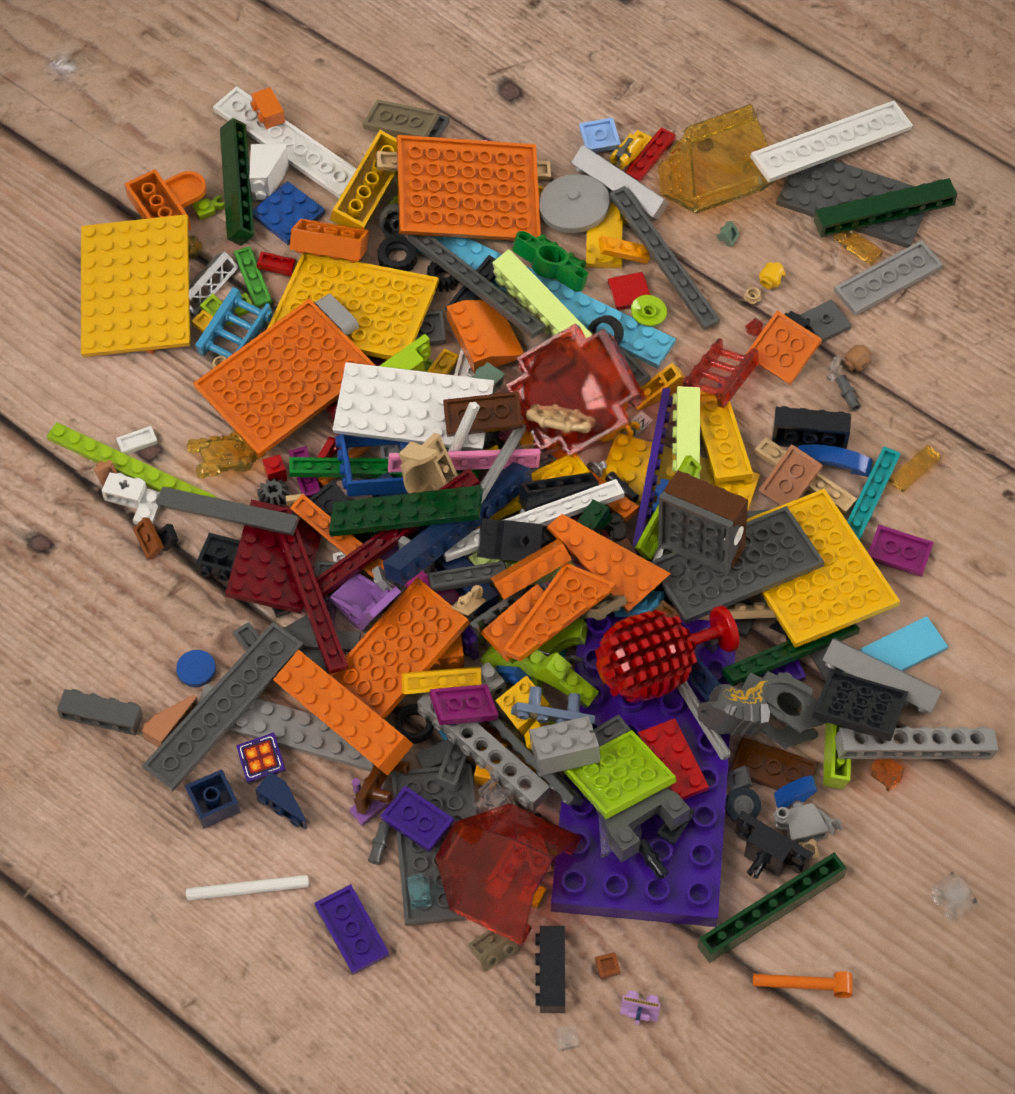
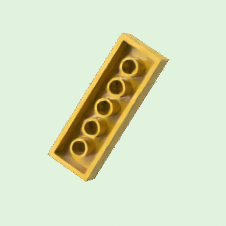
M379 130L332 210L330 221L338 225L360 229L367 227L397 171L377 170L376 154L377 151L397 152L395 137Z

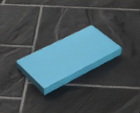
M926 616L861 648L860 651L905 671L946 651L948 645Z

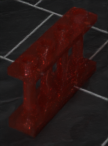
M718 338L711 345L709 351L702 356L700 362L693 367L692 372L684 378L683 387H700V391L715 395L717 406L724 409L758 366V350L751 348L748 354L742 355L723 349V339ZM721 355L739 361L740 364L733 366L717 359ZM713 366L732 374L724 377L708 370ZM704 377L723 385L717 389L699 381Z

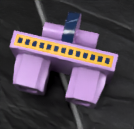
M630 990L626 996H623L620 1014L635 1018V1025L639 1026L640 1020L658 1021L661 1003H658V996L649 995L646 1000L638 999L639 994Z

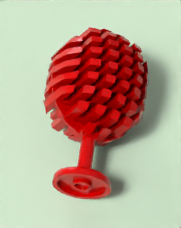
M722 605L714 607L709 617L710 628L693 634L690 633L688 628L685 629V627L683 628L680 625L682 621L678 615L670 618L665 616L666 612L655 609L652 612L648 611L620 620L603 634L600 647L595 650L597 657L596 668L603 685L607 684L611 688L610 692L613 697L621 695L626 697V700L631 703L651 700L671 693L689 679V674L692 670L691 666L697 663L696 655L694 654L695 645L717 638L719 640L718 646L725 652H733L738 649L739 632L730 611Z

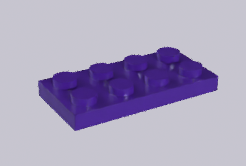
M351 884L314 903L352 975L390 956L389 951Z

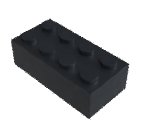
M776 406L771 441L783 447H790L791 444L797 448L801 445H828L847 449L850 436L851 413Z

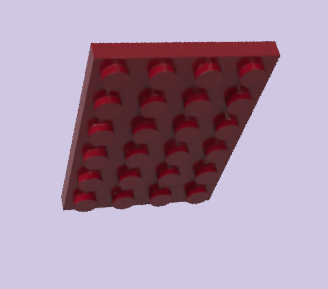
M252 499L250 506L269 510L283 507ZM299 517L297 529L313 569L321 534ZM244 525L225 597L302 614L304 605L277 532Z

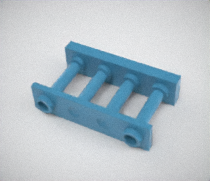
M232 287L195 344L198 353L205 356L207 352L212 351L226 358L231 356L233 353L214 344L216 338L221 336L238 344L239 347L236 350L238 351L256 338L265 324L271 320L273 312L270 304L266 303L263 309L255 307L243 301L240 291ZM241 307L258 317L251 324L234 316L235 308ZM230 321L249 331L244 339L224 330L225 324Z

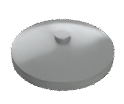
M581 174L566 175L555 179L543 189L539 198V210L542 219L553 229L565 233H579L596 227L605 219L610 208L609 193L606 187L597 179Z

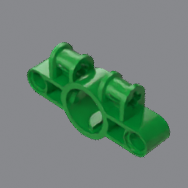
M525 231L516 233L512 250L530 262L535 273L544 278L556 279L574 291H583L588 277V272L585 270V260L578 259L572 252L567 253L562 247L558 246L557 242L550 241L544 234L536 238Z

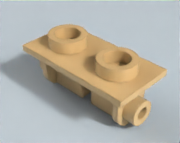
M479 585L473 586L471 592L461 596L451 608L463 615L469 616L486 602V599L482 598L483 588Z

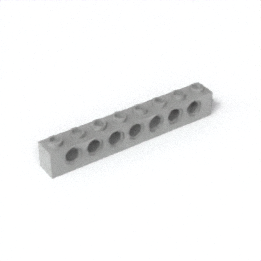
M426 692L417 701L418 713L424 719L428 718L436 730H442L451 743H456L461 747V751L466 756H471L475 759V763L481 769L485 768L494 781H500L509 794L517 796L519 802L524 807H529L534 811L550 796L548 784L477 722L460 723L454 726L439 725L429 692ZM469 734L472 737L464 738L463 736ZM480 747H485V748H486V750H484V751H479V750H477V749L480 748ZM493 760L501 761L498 764L492 763ZM510 772L515 773V775L511 777L507 776L506 774ZM524 785L530 786L529 789H522L521 787Z
M905 726L895 729L891 741L881 740L868 734H861L848 728H840L835 736L838 759H992L998 752L995 731L986 727L968 729L967 727L929 728L925 726L910 728Z

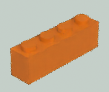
M556 539L490 579L499 595L506 599L572 559L564 544L559 539Z

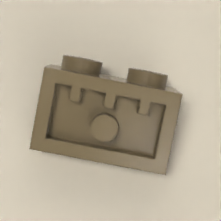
M502 922L467 944L469 951L478 959L485 972L519 950L514 935Z

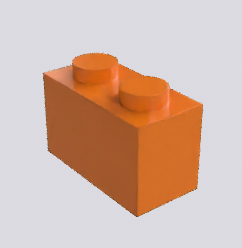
M271 87L251 94L252 101L250 105L253 112H257L260 124L263 123L264 127L269 129L285 123L284 111Z

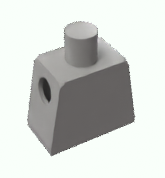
M486 663L480 667L481 685H488L494 704L498 707L499 705L495 700L507 691L506 683L491 664Z

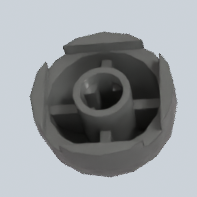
M398 203L385 207L379 216L381 231L387 238L395 235L406 236L407 234H399Z

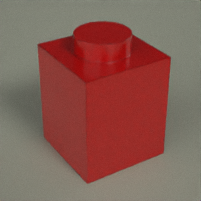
M280 454L262 459L264 472L269 481H272L274 477L277 481L281 479L284 482L288 481Z

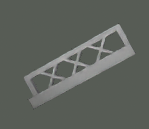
M225 251L216 254L189 284L190 300L197 298V307L193 309L190 306V314L192 316H195L201 310L200 305L212 293L215 294L238 269L239 266ZM225 261L232 267L229 272L223 271V263ZM213 274H219L218 284H212ZM202 286H208L207 296H201Z

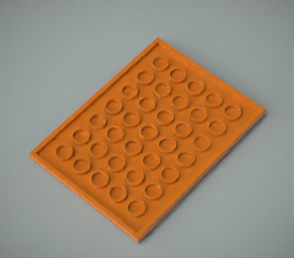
M397 135L399 234L510 241L515 240L516 233L519 231L528 232L536 238L541 235L536 144Z
M309 298L196 380L193 386L247 445L261 457L339 399L346 362L376 365Z

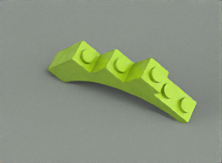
M490 645L479 660L483 664L490 663L494 669L496 666L519 667L528 676L539 679L566 695L570 693L580 694V705L584 708L589 707L599 692L570 668L571 664L557 652L545 656L537 649L521 662L514 658L507 662Z

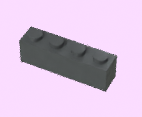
M64 689L57 708L60 719L134 736L137 733L143 716L141 707L134 702L124 703L116 698H102L97 694L91 693L89 695L77 689Z

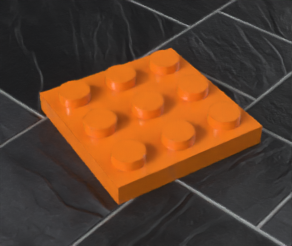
M777 310L745 356L791 386L823 340Z

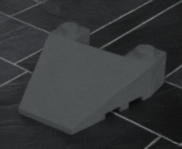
M664 788L608 819H605L597 809L596 812L601 820V826L605 831L610 849L621 862H624L639 852L640 839L632 831L633 828L658 814L672 831L688 821L690 808L678 793Z

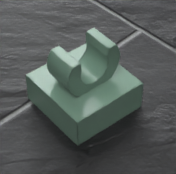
M727 221L725 226L720 228V234H716L719 241H724L727 247H733L740 233L733 221Z

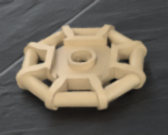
M533 404L526 412V418L537 422L540 427H550L562 430L564 433H569V431L588 433L595 425V419L592 416L584 415L579 409L571 410L558 407L557 404L552 406Z

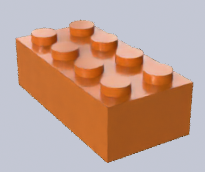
M300 218L291 229L290 250H295L296 253L307 252L312 253L314 256L325 255L330 256L331 259L343 258L349 262H357L368 251L369 230Z

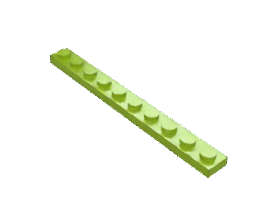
M56 422L47 435L49 441L96 463L111 460L117 473L130 478H140L145 481L147 487L161 492L162 487L216 498V496L58 422Z

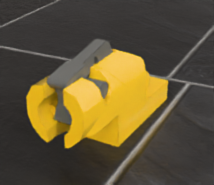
M639 130L634 135L630 133L611 154V163L616 165L620 162L619 169H623L636 159L652 137Z

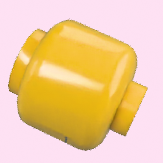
M768 262L759 273L760 284L767 289L777 288L786 276L783 270L784 267L778 262Z

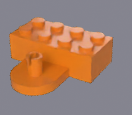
M154 169L124 184L128 199L142 219L186 215L187 213L183 208L199 201L206 193L204 178L199 173L193 171L181 172L163 180L157 170ZM187 215V217H188V231H190V230H191V225H190L189 216Z

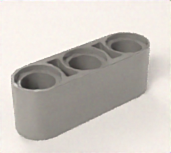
M327 294L314 302L346 336L359 329V324L354 316L331 294Z

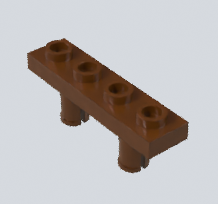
M400 760L392 771L407 775L410 771V762ZM374 764L369 776L364 779L360 791L354 797L357 812L364 815L374 800L390 804L393 799L392 791L380 789L388 776Z

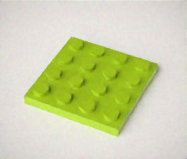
M633 730L600 746V762L564 770V773L605 819L616 815L676 782V776Z

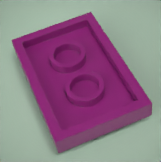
M878 524L868 554L876 563L922 577L934 542Z
M487 684L430 689L429 696L439 725L492 721L498 718V712Z

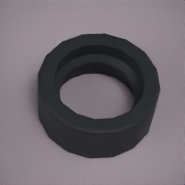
M603 315L596 318L589 324L587 329L608 351L616 348L624 337L622 324L611 315ZM601 323L609 324L614 331V340L609 344L603 343L597 336L596 329Z
M409 704L397 713L395 719L396 730L413 744H420L431 736L433 725L426 718V727L422 731L410 733L404 730L403 721L405 718L411 715L421 716L418 713V704Z

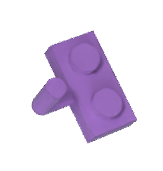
M358 778L352 780L353 792L355 794L361 789ZM374 800L365 815L357 812L356 805L352 806L349 812L361 826H364L387 808L389 804Z

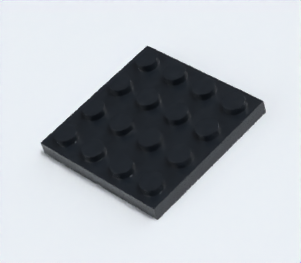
M831 669L814 708L812 718L818 719L821 722L838 725L841 728H848L861 734H868L881 740L891 741L908 692Z

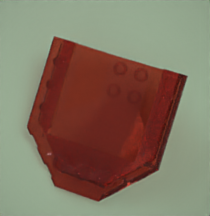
M511 803L455 821L435 856L450 911L522 946L532 929L531 925L527 923L537 888L552 861L563 852L571 856L573 855L581 840V836Z

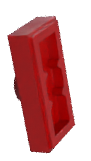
M261 251L257 262V269L292 276L296 259Z

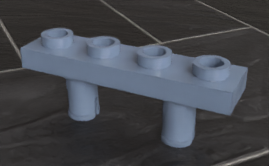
M537 686L530 688L528 704L516 702L511 709V715H516L519 719L533 718L537 719L536 721L540 723H548L549 721L560 723L589 716L592 725L595 722V715L579 712L580 694L570 693L568 695L567 711L540 705L542 688Z

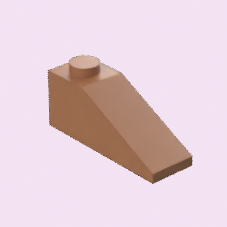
M192 695L154 715L150 721H146L142 728L144 739L159 747L197 706V697Z

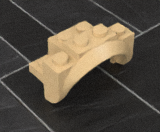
M433 433L422 445L410 442L399 453L402 461L400 468L408 493L439 490L438 487H443L458 476L440 434Z

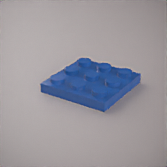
M289 181L253 209V218L287 245L290 244L291 229L300 218L317 221L325 214L323 207Z

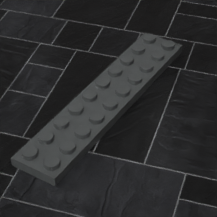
M272 622L142 765L143 770L173 792L271 684L276 675L298 649L301 650L304 647L303 643Z

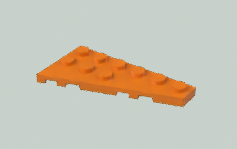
M564 514L558 516L547 526V529L564 544L565 548L588 572L616 584L617 589L610 593V595H624L626 597L627 603L621 607L627 613L671 574Z
M569 563L564 564L506 644L503 653L521 662L616 590V584Z

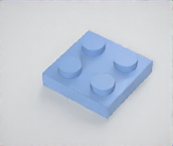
M613 117L579 123L584 146L595 153L615 150L621 144Z

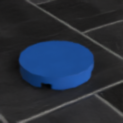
M191 650L179 658L176 672L179 680L187 684V686L202 687L208 684L212 677H214L216 664L208 652Z

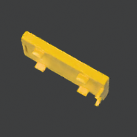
M610 204L607 216L599 225L587 230L586 267L622 268V258L601 254L598 242L601 235L622 240L623 216L615 204Z

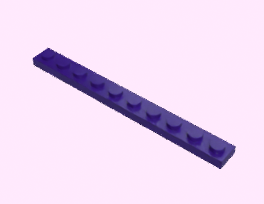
M663 388L634 535L633 548L638 556H640V553L635 549V546L648 524L646 519L651 518L652 507H649V504L654 502L655 491H652V488L657 485L658 475H655V472L660 470L661 459H658L659 454H663L664 443H661L662 438H666L667 428L664 425L669 423L670 412H667V409L672 407L673 397L670 396V389Z

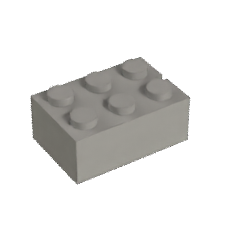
M589 716L529 730L531 748L541 776L600 762L599 744L593 732Z

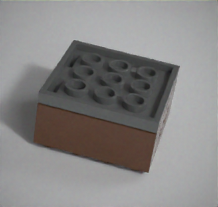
M677 470L659 496L658 545L728 575L745 549L748 499Z

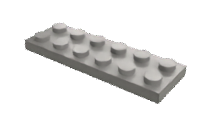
M921 240L835 286L834 292L856 316L941 270L943 263Z

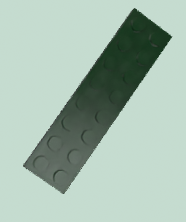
M481 485L334 502L329 533L332 537L480 520L483 489Z

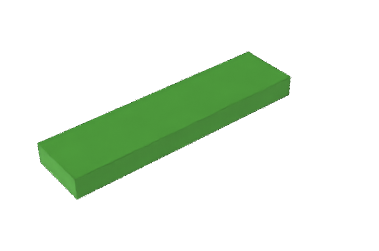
M251 246L233 251L253 305L258 308L264 307L266 303L272 305V299L260 269H257V261Z

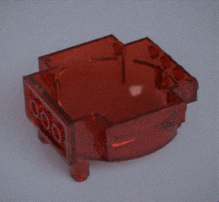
M576 323L518 356L519 363L517 365L520 371L525 374L506 385L508 388L507 392L519 391L521 416H523L526 422L524 424L526 425L527 432L529 434L532 433L534 437L532 442L536 449L547 452L555 446H560L564 454H568L570 457H575L588 449L599 447L616 437L624 428L632 424L626 411L632 407L639 406L642 401L647 399L613 335L603 328L586 338L582 329ZM533 404H539L540 406L557 404L558 407L571 410L579 409L584 415L592 416L595 419V425L588 433L579 431L564 433L562 430L540 427L537 422L526 418V412Z

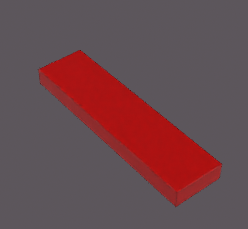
M661 127L627 168L625 173L641 182L676 139V134Z

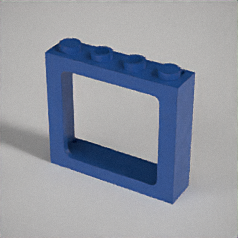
M344 434L335 436L336 448L339 447V450H337L338 461L342 462L340 464V475H344V478H342V488L346 489L347 497L407 492L403 477L353 481L348 448L396 444L399 445L401 452L409 443Z

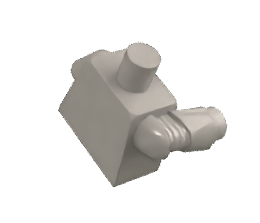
M796 800L791 804V809L780 807L774 812L775 826L780 830H787V837L797 844L799 842H808L810 839L816 841L827 839L828 829H830L832 835L835 834V829L842 831V824L839 819H832L821 809L816 808L813 803L803 805L801 801Z

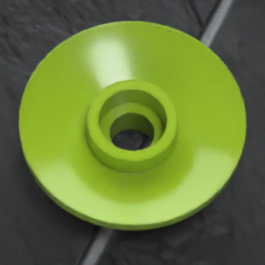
M642 295L633 301L631 314L638 323L644 326H657L665 320L667 308L658 297Z

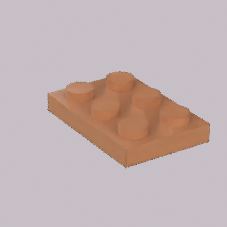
M791 444L763 483L759 492L780 506L799 499L820 472L823 465Z

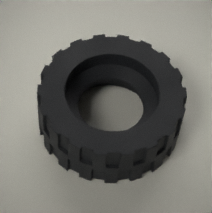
M390 236L379 244L377 250L379 266L408 272L416 266L417 248L405 236ZM393 250H403L406 253V258L402 261H392L389 258V253Z

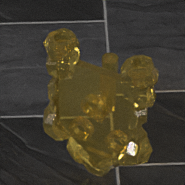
M231 432L228 436H211L209 440L207 438L187 441V451L189 453L201 454L203 461L196 466L197 478L201 479L215 477L229 470L249 471L254 462L266 455L265 453L259 457L236 432Z

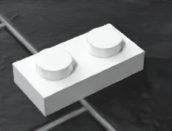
M150 489L145 490L133 518L134 524H138L144 517L150 518L152 524H154L160 510V506L156 504L160 492Z

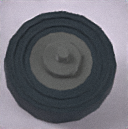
M738 787L727 795L725 810L727 815L735 822H737L741 811L757 818L761 811V800L754 790L747 787Z

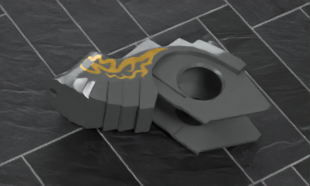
M767 671L763 678L750 672L744 683H741L738 688L733 687L731 684L718 685L712 690L709 702L701 703L697 709L698 720L710 730L719 732V734L729 733L731 736L738 734L741 736L746 734L755 736L761 731L786 750L788 747L816 739L818 733L813 728L828 723L812 718L817 704V700L812 696L814 690L786 672H779L775 675ZM802 705V712L799 713L797 710ZM770 714L782 723H786L787 726L781 730L772 727L768 723Z

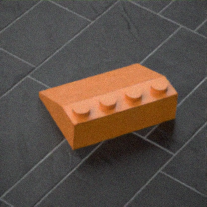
M463 300L447 306V320L474 374L480 366L483 367L487 362L494 367H498L525 358V354L508 320L484 300Z

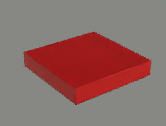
M643 272L608 278V285L618 311L631 308L636 298L642 295H650Z

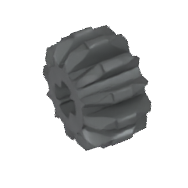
M275 477L272 481L266 479V484L260 483V489L257 491L259 501L281 506V504L287 505L286 496L290 495L288 485L284 484L282 479L277 481Z

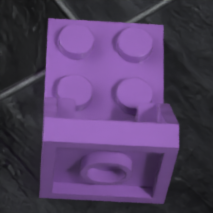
M357 573L333 593L328 600L355 628L362 631L392 603L401 591L396 586L392 590L388 588L383 591L377 584Z

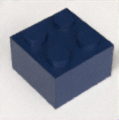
M222 769L185 785L187 796L203 829L240 813L238 801Z

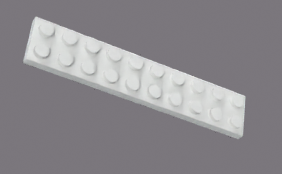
M237 86L213 106V111L227 121L235 118L245 123L247 135L260 144H286L289 164L338 198L341 197L356 171L355 167L286 120L285 123L266 129L263 123H259L257 112H253L250 102L252 97Z
M891 101L751 153L750 158L768 183L907 132L912 129L913 124L897 103Z

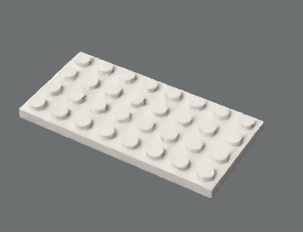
M346 362L334 419L333 433L408 443L414 442L417 444H423L433 433L440 434L445 447L450 448L454 436L447 437L443 400L493 394L494 380ZM486 433L468 434L462 449L472 451L483 450Z

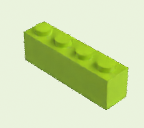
M827 723L825 724L823 786L843 789L850 782L851 759H838L835 736L841 727Z

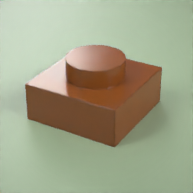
M615 952L595 957L600 979L620 975L621 971Z

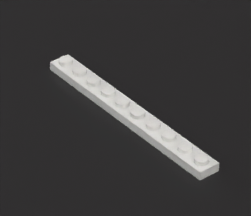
M617 479L504 520L547 526L561 514L572 517L583 513L592 499L605 505L624 498V491ZM480 528L472 531L443 554L445 561L448 562L478 551Z

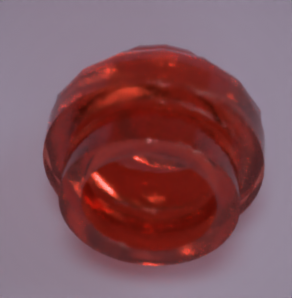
M757 318L745 326L747 334L758 337L763 330V324Z

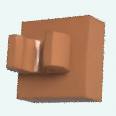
M111 460L106 462L100 461L96 464L97 467L94 468L99 483L104 486L110 472L117 473Z

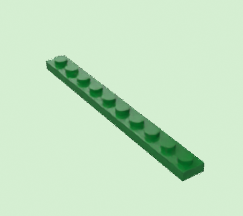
M289 457V477L344 478V475H340V464L342 462L338 461V458ZM349 458L352 478H377L388 472V458ZM456 470V472H457L458 475L465 471V470ZM471 470L478 478L479 470ZM389 472L392 477H403L402 472Z

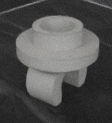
M604 460L597 463L590 461L587 464V468L598 477L602 476V470L607 467Z

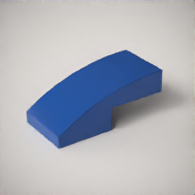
M811 775L802 777L777 790L774 793L777 808H787L796 800L803 803L816 793L817 788L814 777Z

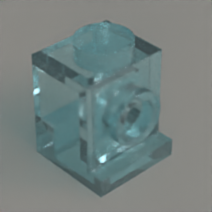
M415 874L407 878L411 909L432 906L429 882L424 883V876L422 874Z

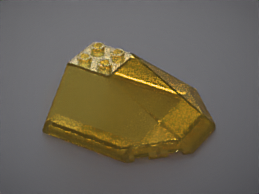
M752 104L686 127L683 131L685 133L680 141L677 140L669 150V156L658 165L660 194L695 214L756 194L774 183V181L768 182L750 158L752 152L768 147Z

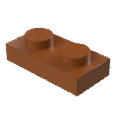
M144 517L133 528V531L146 558L153 559L164 546L150 518Z

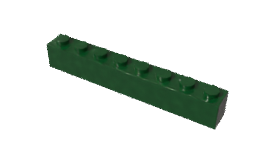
M232 118L220 128L227 240L242 246L254 236L247 127L245 123Z
M950 178L940 179L927 184L923 183L910 188L906 187L898 191H889L877 196L873 195L860 200L856 199L843 204L839 203L831 207H822L815 210L814 223L820 237H825L954 206L957 192Z
M835 852L699 937L697 947L710 964L843 879L847 870L846 866Z

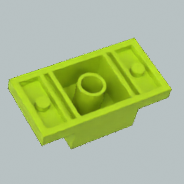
M426 334L422 335L380 366L425 372L424 362L431 355L429 337Z

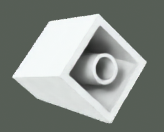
M251 144L249 179L253 200H265L277 190L289 170L286 144Z

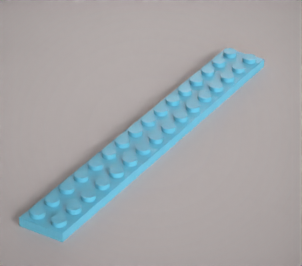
M432 236L474 270H477L488 255L495 259L502 255L470 238ZM527 267L586 329H588L589 324L593 320L603 315H611L617 318L624 329V337L619 345L629 355L658 369L676 343V338L651 326H644L634 318L581 292L574 291L554 279L544 278L535 273L533 269ZM494 278L491 283L508 295L507 289L504 286L500 287ZM601 323L597 326L598 338L606 344L611 343L614 340L612 327L606 323Z

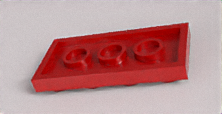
M675 718L638 732V737L676 776V782L666 787V789L678 793L683 800L709 790V786Z

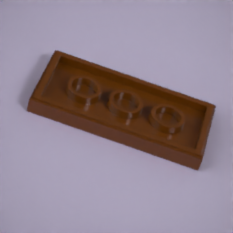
M519 391L443 400L447 437L455 436L470 402H476L480 408L468 434L523 428Z
M742 737L729 772L746 766L749 769L752 782L779 790L788 783L809 775L814 777L819 762Z

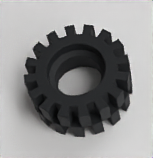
M431 262L430 266L428 265L427 267L428 276L437 277L438 273L447 272L434 262ZM451 274L446 278H439L436 291L439 289V292H443V289H445L446 292H449V288L453 290L454 286L457 287L459 281Z

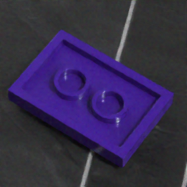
M406 786L402 788L380 815L382 821L429 853L454 823V818Z

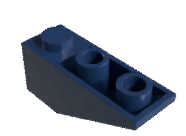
M269 772L255 789L258 802L263 806L268 805L273 808V811L280 817L285 816L290 819L289 821L295 827H302L306 830V819L287 783L272 772Z

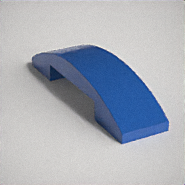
M828 445L798 446V449L823 465L850 469L851 474L865 477L870 475L873 460L863 454Z

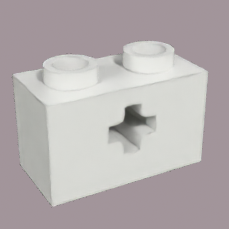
M110 472L103 486L102 494L104 501L138 509L147 486L145 481L140 478H130L121 473L115 474Z

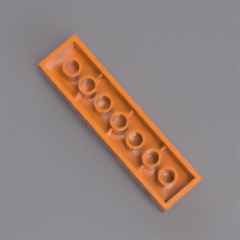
M299 649L273 679L280 687L387 776L414 745Z

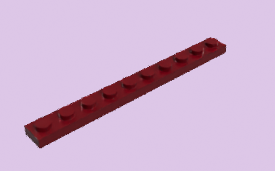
M468 468L439 490L476 486L481 483L471 469ZM422 526L384 530L377 533L316 577L322 596L328 595L399 544L398 541L402 536L407 538Z
M289 506L272 509L273 511L292 514ZM297 527L293 536L277 532L328 674L348 670L346 658Z

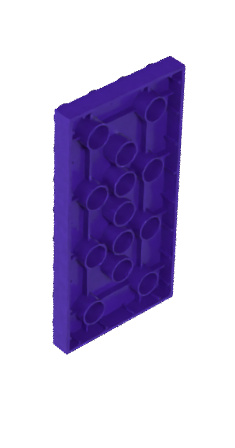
M610 612L606 615V618L601 620H595V618L584 619L588 629L585 645H577L576 656L581 657L583 660L575 664L574 671L599 692L589 707L584 708L580 705L579 712L595 715V722L592 725L593 730L619 714L637 736L640 731L675 718L709 786V790L683 800L688 807L695 810V814L674 846L656 836L664 822L658 814L632 829L640 841L642 839L647 840L655 853L660 855L659 859L669 871L665 878L658 880L652 869L644 863L645 860L640 852L624 862L619 860L608 845L605 831L601 826V820L594 805L564 773V779L585 801L581 806H569L561 800L551 912L717 927L728 758L725 760L720 759L677 688L671 693L665 694V696L639 701L638 703H631L626 700V697L621 695L613 697L610 692L611 688L607 684L603 685L597 671L595 650L600 647L603 634L614 624L627 617H615V612ZM680 618L682 621L680 625L683 628L685 627V629L688 628L691 634L699 632L705 627L710 628L709 620L697 619L685 624L682 618ZM702 643L695 645L694 654L696 657H699L721 685L730 684L721 672L722 668L735 663V651L725 652L718 646L717 651L711 654ZM688 679L687 682L693 690L699 702H709L704 699V697L699 693V691ZM720 734L729 749L730 734Z

